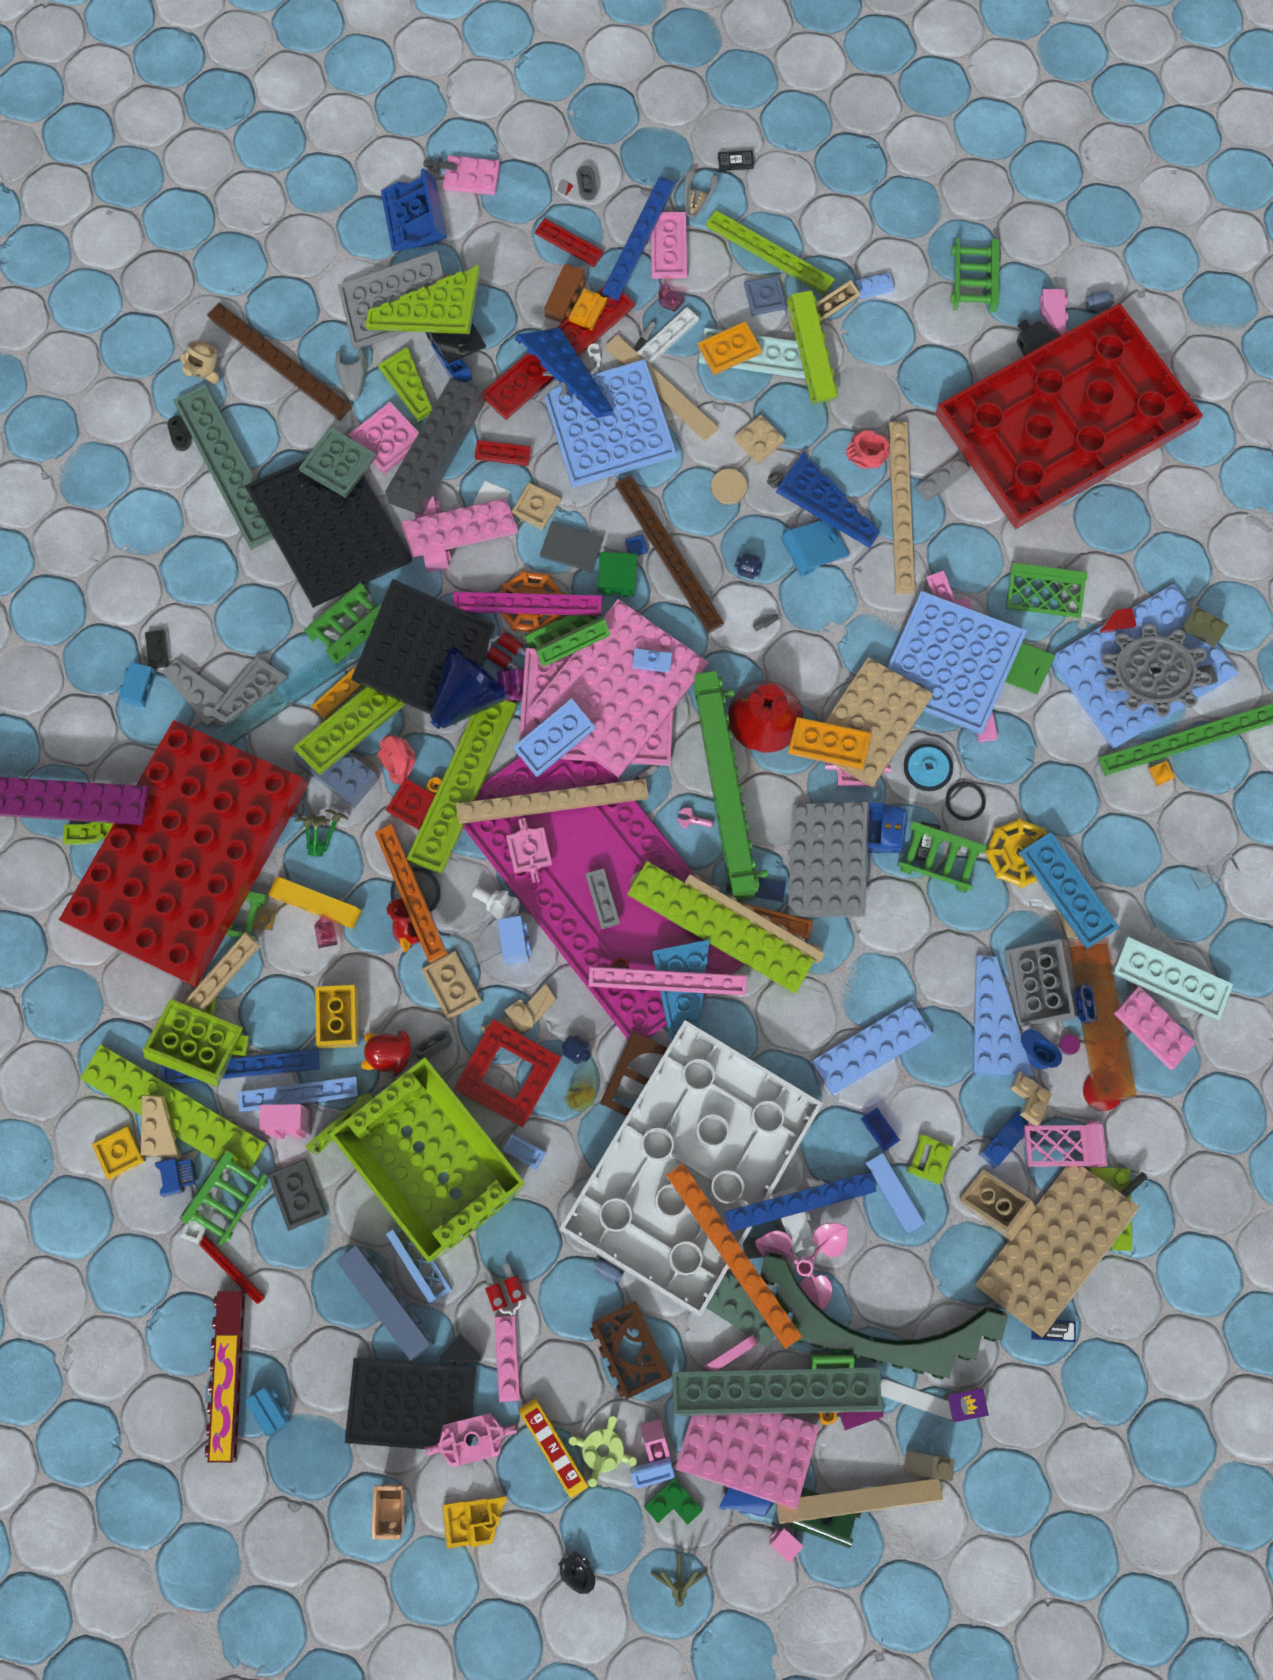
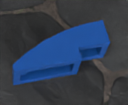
M434 342L431 343L435 354L450 378L464 383L472 380L469 368L462 359L447 364Z

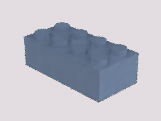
M298 753L293 756L295 763L353 808L359 804L379 780L375 772L349 753L344 755L322 775H319Z

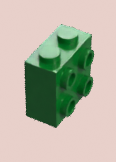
M600 552L598 594L604 596L615 594L622 597L635 596L637 554Z

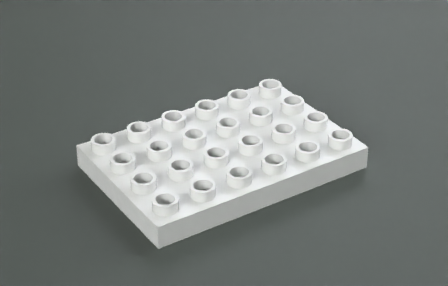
M685 1020L559 1228V1231L686 1310L701 1317L729 1267L666 1175L683 1163L728 1228L724 1211L768 1200L823 1103ZM752 1226L731 1232L740 1247Z

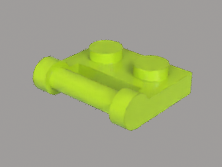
M919 1134L917 1139L919 1142L915 1154L906 1172L941 1185L953 1146ZM926 1144L931 1146L924 1169L921 1171L918 1167Z

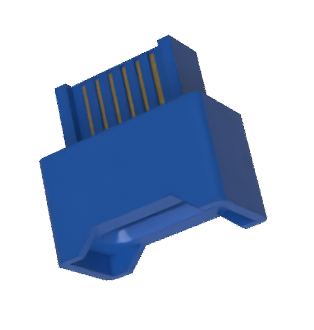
M172 1158L155 1162V1167L161 1172L163 1184L160 1189V1196L166 1197L184 1193V1187L196 1185L193 1161L191 1159L179 1162V1159Z

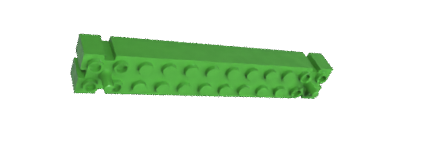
M717 671L694 674V693L730 895L738 901L755 899V893H758L759 888L758 879L768 877L767 870L755 871V860L750 857L752 843L751 839L747 840L749 827L748 822L744 821V814H746L744 802H740L742 801L741 784L737 785L739 772L738 767L734 766L736 756L734 748H731L732 733L731 730H728L729 716L728 712H725V698L734 697V689L722 691V678L718 677Z

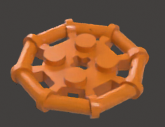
M522 570L520 574L505 584L502 583L500 586L501 593L548 594L544 590V586L547 584L553 592L550 594L565 595L548 573L540 574ZM528 579L540 581V583H530ZM523 581L524 584H522V587H520L519 589L513 588L515 585ZM500 613L514 632L516 630L532 632L561 618L560 615H549V618L539 624L538 619H542L545 614H516L517 617L514 620L510 613ZM522 619L531 620L534 625L521 624Z

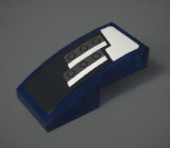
M1055 1320L1043 1338L1031 1330V1339L1075 1342L1076 1321Z

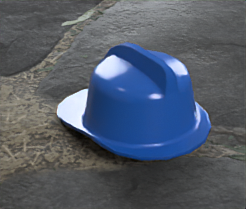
M1033 1029L1025 1030L1022 1033L1021 1043L1033 1067L1043 1070L1055 1068L1061 1064L1062 1054L1060 1050L1041 1033Z

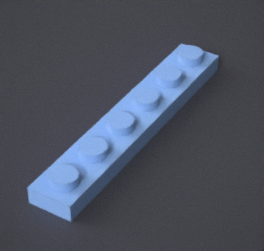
M357 1077L238 1092L239 1112L241 1113L260 1110V1105H303L359 1097Z

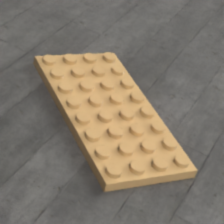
M1066 1166L1035 1206L1036 1211L1013 1241H1008L975 1284L978 1290L1042 1338L1140 1209V1206L1082 1166Z

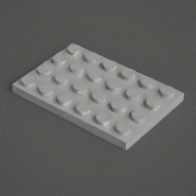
M438 251L338 285L354 350L407 333L406 331L367 330L365 325L368 310L379 307L386 302L396 301L400 299V296L417 291L424 286L427 288L436 284V281L445 278Z
M868 802L793 804L788 915L799 918L865 917L869 829Z

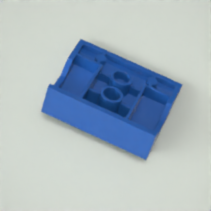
M421 169L420 178L410 183L396 182L381 190L393 252L433 245L447 238L436 179L427 170Z

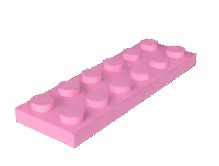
M506 498L402 521L401 524L413 558L509 536L518 532Z

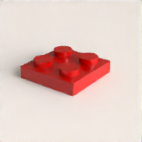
M405 779L388 805L386 812L419 830L435 795Z

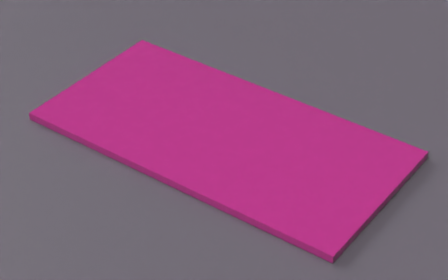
M518 757L483 783L476 801L610 784L620 781L613 773L596 761L559 759L543 774L536 777L523 759ZM630 801L466 823L464 830L627 1040H629L632 1031L649 1039L666 1026L660 991L588 987L589 967L610 968L613 960L621 957L628 960L629 969L655 970L652 951L704 941L627 895L631 889L630 882L633 875L641 871L647 861L684 883L689 875H695L638 803ZM522 818H526L528 829L544 827L552 861L551 866L542 867L538 870L539 882H537L536 875H534L535 883L532 882L530 872L514 873L507 843V835L520 831L519 819L522 820V825L524 826ZM604 868L620 925L601 930L585 874ZM709 944L706 973L732 975L744 966L743 963Z

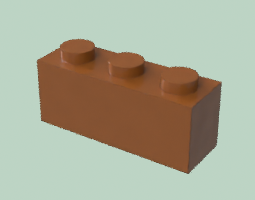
M564 264L544 307L545 317L560 323L569 317L574 303L580 297L579 292L581 288L584 289L587 279L585 278L584 270Z

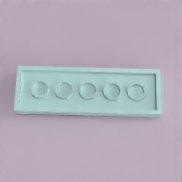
M704 328L702 341L724 330ZM754 335L762 349V354L731 367L805 379L797 341ZM700 352L699 363L707 364Z
M1125 937L1111 972L1118 977L1216 1021L1220 1020L1233 987L1232 983L1130 937Z

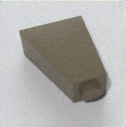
M906 1450L904 1472L953 1481L955 1459L944 1455Z

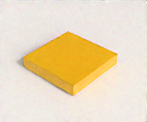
M126 1126L92 1143L107 1180L145 1162L130 1126Z

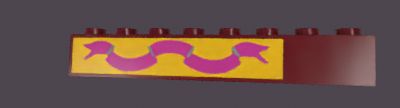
M217 1291V1296H214L213 1306L216 1308V1317H213L212 1320L215 1338L211 1340V1350H214L213 1359L210 1360L212 1380L209 1381L208 1386L209 1393H211V1402H208L207 1413L210 1414V1423H207L206 1436H209L208 1445L205 1446V1458H208L207 1463L237 1462L246 1292Z

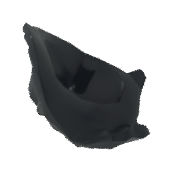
M572 1551L573 1556L563 1558L558 1563L560 1566V1576L566 1585L575 1592L588 1594L594 1589L596 1583L594 1572L589 1565L590 1561L582 1554Z

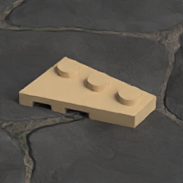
M146 1094L142 1096L141 1155L179 1158L181 1153L177 1149L176 1135L171 1128V1118L164 1096Z

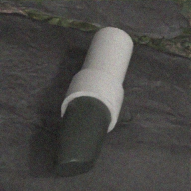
M650 322L645 331L642 332L634 350H640L645 342L648 341L656 327L654 322Z
M650 766L644 772L639 773L633 780H647L649 776L658 770L657 766Z

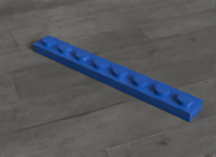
M658 177L602 291L603 296L616 301L620 300L675 188L674 181Z
M867 1172L724 1212L729 1232H733L877 1191L872 1172Z

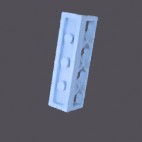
M401 1227L391 1230L386 1235L429 1304L450 1292L452 1289L435 1262L428 1263L424 1261L423 1255H421L420 1260L412 1258L410 1252L412 1246L415 1245L411 1240L409 1243L400 1239L398 1233L403 1231ZM423 1263L431 1264L433 1267L431 1277L422 1274L421 1268ZM435 1272L438 1275L439 1279L434 1278ZM425 1278L431 1279L430 1284H428ZM433 1280L441 1281L446 1289L435 1295L432 1290Z

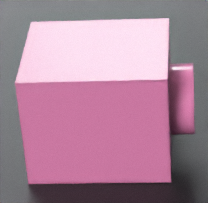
M784 1527L780 1530L776 1528L769 1537L771 1539L770 1545L789 1563L803 1547L802 1543Z

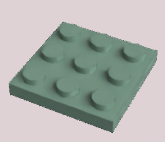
M329 427L299 469L302 473L346 498L373 463L376 453Z

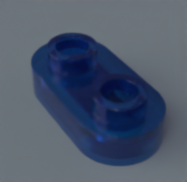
M1087 984L1077 986L1074 997L1078 1018L1084 1024L1094 1023L1097 1020V1009L1093 990Z

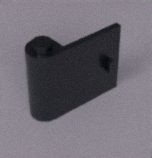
M473 323L471 324L470 334L425 332L428 340L436 344L447 364L486 348L485 342Z

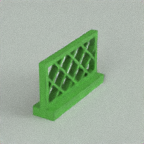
M1013 563L1010 567L1006 609L1081 618L1088 572ZM1014 577L1022 578L1026 584L1018 589L1014 584ZM1034 580H1040L1044 585L1038 592L1031 585ZM1053 582H1058L1063 588L1057 594L1049 586ZM1072 584L1080 585V592L1076 596H1073L1068 589ZM1026 586L1034 593L1028 599L1020 592ZM1045 588L1053 596L1046 602L1039 595ZM1064 590L1071 598L1065 604L1057 597ZM1016 594L1024 601L1019 606L1011 605L1012 597ZM1035 596L1042 603L1038 608H1033L1028 602ZM1054 598L1061 606L1057 610H1051L1047 605ZM1074 601L1078 606L1077 613L1069 612L1065 606Z

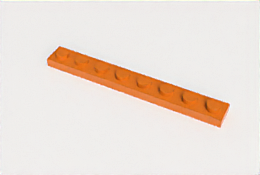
M389 824L376 831L375 835L427 960L432 963L448 953L412 867L407 860L395 827Z

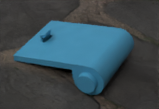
M823 520L794 529L788 528L783 531L781 536L801 576L812 573L820 565L843 559L850 555L836 528Z

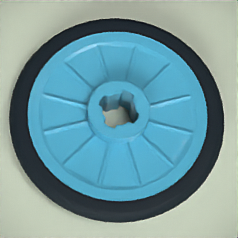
M921 744L914 747L907 754L904 760V773L907 780L917 789L936 791L943 788L950 781L953 774V762L950 755L940 746ZM931 765V769L926 770L925 766Z

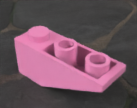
M1043 289L1040 296V315L1047 327L1057 337H1060L1069 332V329H1066L1068 313H1065L1068 297H1065V289Z

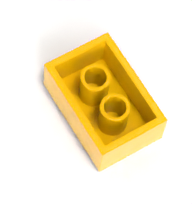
M355 985L315 987L316 1046L319 1049L359 1047L358 988Z

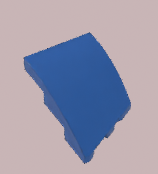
M729 1488L719 1508L722 1510H738L739 1513H752L756 1516L765 1517L775 1503Z

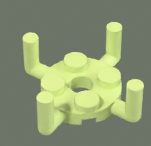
M614 1415L609 1417L606 1429L595 1430L586 1439L572 1436L569 1439L570 1445L583 1448L584 1461L593 1469L589 1480L590 1487L597 1485L601 1472H609L615 1469L621 1461L628 1463L630 1466H635L637 1463L636 1457L624 1453L622 1440L614 1432L617 1417ZM605 1444L609 1447V1454L602 1457L598 1454L597 1448L599 1445Z

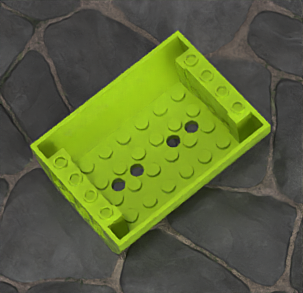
M425 1057L329 1133L428 1263L437 1260L451 1251L512 1201L525 1186V1182ZM405 1126H410L413 1129L409 1137L402 1135V1129ZM421 1141L425 1145L424 1150L419 1153L415 1152V1143ZM443 1172L449 1175V1181L445 1184L440 1183L438 1180L439 1175ZM454 1188H459L462 1193L461 1197L456 1200L452 1199L451 1191Z

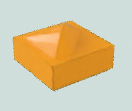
M1167 761L1148 769L1156 786L1175 779Z

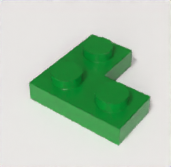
M676 1478L672 1479L644 1506L657 1523L674 1509L688 1525L703 1511Z

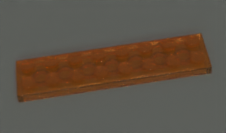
M1096 944L1087 950L1084 946L1069 947L1095 1101L1102 1102L1136 1098L1137 1094L1123 1022L1114 1014L1120 1006L1114 975L1111 973L1112 965L1108 944Z

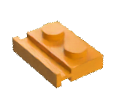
M584 288L569 315V321L593 330L608 302L607 297L603 298L599 294Z

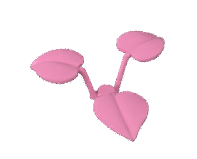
M827 1223L819 1226L812 1237L814 1244L819 1247L811 1257L802 1256L800 1259H797L794 1253L789 1251L792 1247V1240L785 1232L779 1230L771 1231L758 1238L755 1244L763 1257L765 1251L784 1255L787 1260L788 1255H790L794 1263L797 1264V1272L802 1276L811 1277L804 1278L800 1282V1286L808 1297L819 1308L824 1310L831 1299L832 1284L824 1275L815 1277L812 1273L814 1260L821 1250L828 1257L841 1255L847 1245V1227L839 1223Z

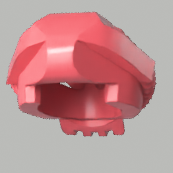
M863 430L852 437V442H850L846 449V456L848 460L862 469H878L889 456L890 444L886 437L875 434L874 431Z
M386 735L380 741L381 749L378 751V757L389 772V779L394 783L402 785L414 766L415 752L405 739L395 735Z

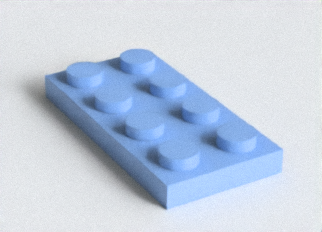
M571 698L513 748L535 776L539 777L597 728Z

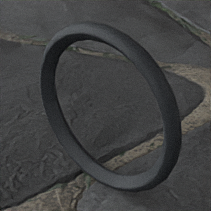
M960 782L953 785L947 792L946 806L950 814L955 818L970 821L983 813L986 806V798L983 791L977 785L970 782ZM970 786L979 792L982 798V805L975 815L964 817L952 810L950 795L956 788Z

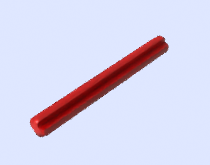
M204 1234L199 1246L256 1304H260L265 1299V1295Z

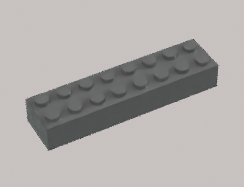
M453 378L449 379L385 491L389 504L419 515L423 514L485 404L482 388Z

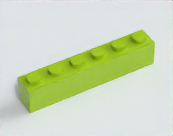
M812 290L791 294L787 298V303L811 404L817 405L831 402L837 398L838 388L833 381L834 371L829 364L830 355L824 343L825 334L820 326L821 317L817 313L816 297L813 295Z

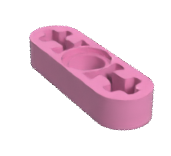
M753 1334L706 1364L704 1366L705 1371H717L757 1345V1339Z

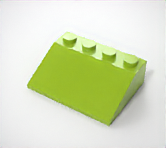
M170 999L143 1048L144 1058L218 1087L228 1068L243 1028Z

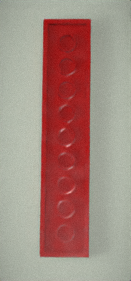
M603 286V287L597 292V294H599V295H600L601 297H603V298L606 297V296H603V295H602V291H603V289H604L605 286ZM622 293L619 301L607 297L608 302L593 330L569 321V317L557 327L561 328L578 356L635 307V303L628 296ZM527 353L483 391L485 401L507 420L553 380L554 377L543 376V372L547 370L540 364V360L534 354L530 355Z

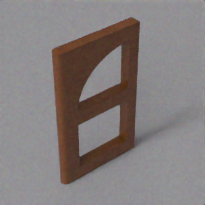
M632 1031L600 1104L627 1117L631 1109L613 1101L623 1076L644 1086L650 1079L627 1068L628 1065L639 1055L645 1053L664 1055L668 1048Z

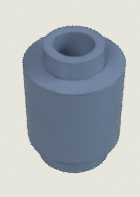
M1109 291L1091 293L1086 296L1087 310L1099 311L1110 309L1114 303L1113 294H1110Z
M599 1257L593 1270L597 1274L596 1276L613 1285L616 1281L620 1282L625 1272Z

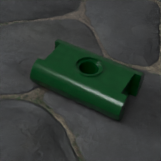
M803 1487L800 1497L820 1495V1493ZM861 1513L833 1516L828 1524L822 1523L820 1518L790 1522V1527L850 1549L853 1543V1539L850 1538L855 1518H860Z

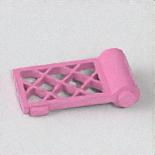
M1088 1121L1087 1125L1040 1126V1124L1035 1126L1028 1122V1126H1024L1027 1167L1088 1166L1099 1168L1108 1165L1103 1124H1099V1121ZM1029 1131H1037L1042 1136L1037 1144L1030 1138ZM1051 1131H1057L1062 1136L1057 1143L1047 1136ZM1070 1131H1079L1080 1140L1077 1143L1067 1136ZM1044 1138L1053 1146L1048 1153L1038 1146ZM1063 1139H1066L1073 1146L1068 1153L1058 1146ZM1035 1148L1045 1156L1041 1161H1032V1152ZM1055 1148L1064 1156L1061 1161H1055L1050 1156ZM1075 1148L1082 1154V1161H1075L1070 1156V1153Z

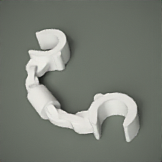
M594 343L587 348L589 360L593 359L597 363L596 367H593L589 372L590 375L599 372L601 362L600 353H591L592 350L599 349V345Z

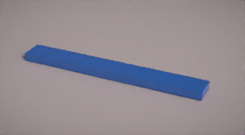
M319 1050L231 1058L222 1079L320 1070ZM161 1065V1080L170 1085L203 1082Z

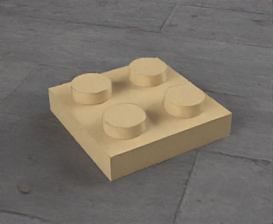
M760 415L734 436V441L759 465L785 443V438Z

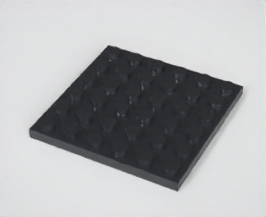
M392 579L351 680L456 726L495 625Z

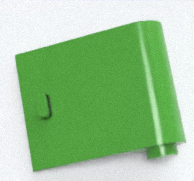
M1022 643L1006 683L1038 695L1055 655Z

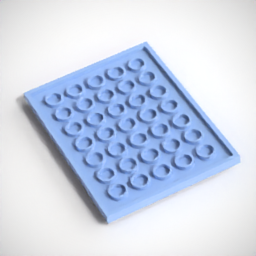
M1174 584L1132 608L1137 626L1134 628L1117 629L1111 633H1100V629L1103 627L1101 626L1054 654L1053 666L1112 750H1115L1186 707L1180 702L1170 703V713L1165 717L1158 716L1155 707L1150 704H1142L1135 711L1128 710L1126 700L1129 695L1126 692H1109L1105 688L1106 680L1114 677L1116 672L1104 667L1101 663L1103 655H1116L1121 652L1120 647L1115 642L1116 636L1120 633L1127 634L1132 639H1139L1142 636V628L1146 624L1154 625L1157 634L1161 637L1170 636L1174 630H1182L1181 627L1192 609ZM1182 630L1186 634V638L1183 641V646L1186 649L1202 648L1207 652V657L1197 663L1196 667L1212 664L1218 679L1216 684L1192 689V693L1197 699L1239 674L1218 644L1213 648ZM1157 668L1151 669L1153 675L1154 673H1160V670Z

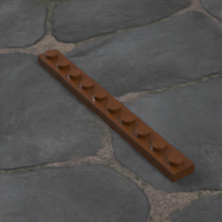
M218 303L207 314L212 322L339 421L352 409L349 403L222 304Z
M629 475L616 482L615 487L707 634L724 626L723 620L633 477Z

